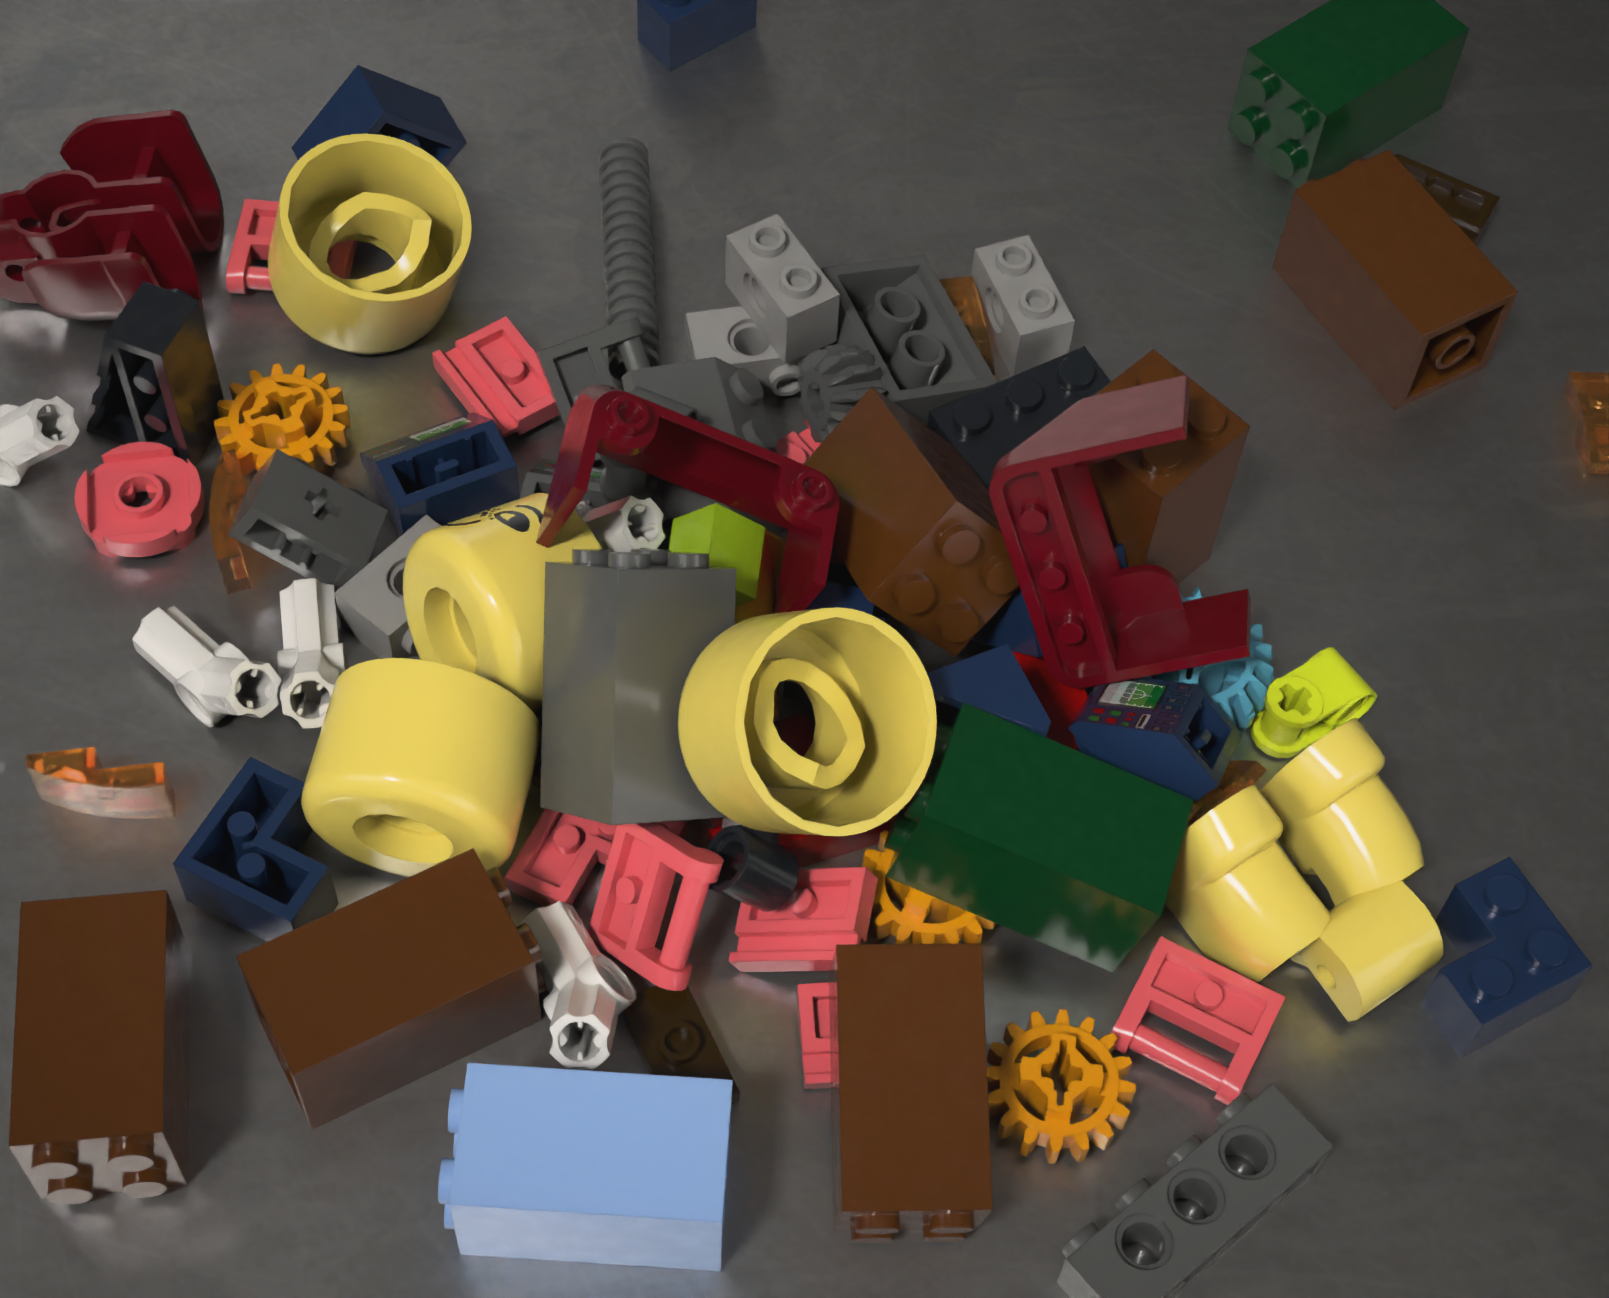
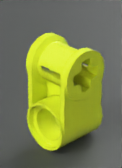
M1328 647L1312 656L1300 667L1280 678H1276L1269 685L1264 698L1265 707L1255 715L1250 728L1251 737L1256 746L1265 754L1275 758L1288 759L1298 755L1301 751L1353 718L1360 719L1376 701L1377 694L1334 647Z

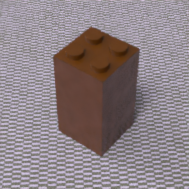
M1386 150L1366 160L1363 158L1357 159L1343 170L1320 180L1311 179L1295 190L1272 267L1394 410L1487 367L1518 291L1390 150Z
M1152 349L1095 395L1186 374ZM1188 376L1190 394L1187 439L1120 453L1110 460L1088 465L1111 540L1115 543L1124 544L1127 567L1143 564L1157 565L1170 571L1178 583H1181L1210 558L1250 429L1249 424Z
M871 386L805 461L804 465L826 475L838 492L840 504L832 547L866 599L956 657L1020 586L987 488L952 444Z
M474 848L236 956L257 1017L311 1130L542 1020L539 994L547 990L544 978L537 965L543 962L542 952L527 923L515 926L507 907L513 905L512 898L501 873L496 867L486 871Z
M167 890L21 902L9 1148L41 1199L47 1198L53 1203L72 1205L92 1199L93 1194L122 1191V1193L131 1197L144 1198L161 1195L167 1190V1187L187 1185L190 949Z
M982 944L836 945L829 973L834 1231H851V1242L855 1243L894 1241V1233L900 1230H923V1241L958 1242L967 1240V1232L977 1229L993 1210Z

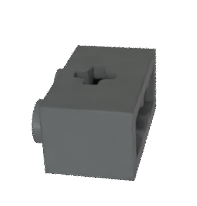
M276 449L252 477L228 536L307 578H316L322 583L334 585L336 592L368 564L388 510L369 500L360 491L345 487L314 470L304 460L291 457Z

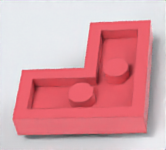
M545 808L504 877L508 890L545 907L553 905L558 901L572 905L595 864L599 862L606 866L617 825H609ZM685 821L657 822L682 839L685 838Z

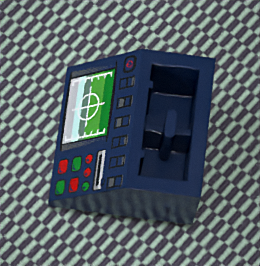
M474 412L360 453L361 462L384 508L388 510L387 514L399 537L425 515H428L442 526L520 498L517 465L494 421Z
M1143 677L1095 686L1068 728L1074 735L1075 743L1080 752L1193 800V804L1219 786L1242 737V733L1200 685Z

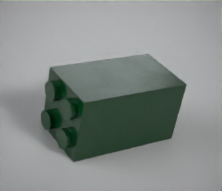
M1330 0L1247 49L1227 128L1235 134L1241 143L1249 146L1266 161L1280 177L1285 178L1298 189L1302 184L1311 179L1320 180L1343 170L1351 162L1364 157L1441 109L1470 29L1435 0Z
M963 703L950 726L938 722L934 752L925 778L911 800L906 804L905 809H901L897 813L891 825L884 847L894 851V855L886 877L1113 972L1162 915L1193 800L967 703Z

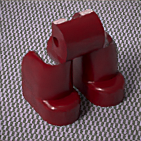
M161 110L89 120L79 125L62 144L60 155L71 170L64 169L47 173L30 182L23 190H14L0 194V297L18 303H38L45 311L61 318L84 321H115L138 287L145 281L168 290H181L193 299L199 300L203 310L199 274L190 254L213 252L218 249L223 238L224 208L216 178L186 117L180 111Z

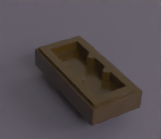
M1397 153L1395 157L1476 245L1493 215L1500 197Z
M655 985L636 993V1000L621 1015L649 1074L733 1080L732 1104L739 1102L740 1091L689 987L687 986L682 991H671Z

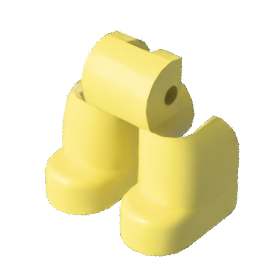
M1353 718L1335 728L1286 764L1260 791L1256 785H1250L1220 803L1189 826L1183 836L1165 900L1166 906L1173 912L1189 937L1207 959L1254 982H1260L1290 958L1292 961L1309 968L1348 1022L1358 1020L1435 966L1444 954L1443 939L1436 921L1425 904L1404 883L1424 867L1421 842L1407 814L1378 775L1385 763V756L1382 750L1357 718ZM1277 839L1303 874L1317 875L1332 898L1335 905L1333 909L1328 911L1276 841Z

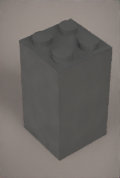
M572 549V562H545L540 807L609 825L726 817L714 808L701 794L686 768L678 736V709L684 683L698 656L714 638L735 625V568L709 566V553L672 552V550L631 549V552H614V550Z

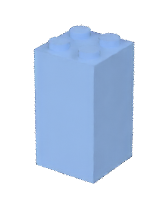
M467 1063L464 1089L452 1088L449 1100L448 1132L454 1133V1159H442L438 1184L439 1204H445L444 1227L445 1229L455 1230L460 1255L721 1271L733 1080Z

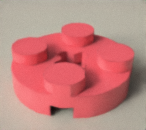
M134 442L120 445L101 455L103 464L96 467L90 475L86 469L79 478L74 496L76 511L84 532L94 541L96 549L101 554L107 557H147L168 550L184 549L194 540L196 534L195 527L201 520L204 512V491L196 467L188 459L186 463L183 459L174 456L172 448L155 442ZM141 491H147L149 498L152 499L149 504L141 507L125 504L134 501L136 493Z

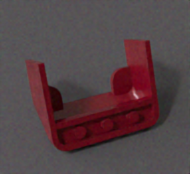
M1187 375L1083 398L1003 456L993 469L989 496L1048 671L1058 682L1066 686L1088 688L1250 657L1251 597L1249 590L1244 589L1184 601L1177 579L1167 569L1152 564L1121 569L1088 467L1089 464L1110 460L1120 453L1187 439L1190 394Z
M593 385L586 388L580 394L568 416L536 540L537 544L549 548L587 492L595 455L598 453L788 529L772 614L805 610L824 589L840 504L838 492L826 475L812 467L609 385Z

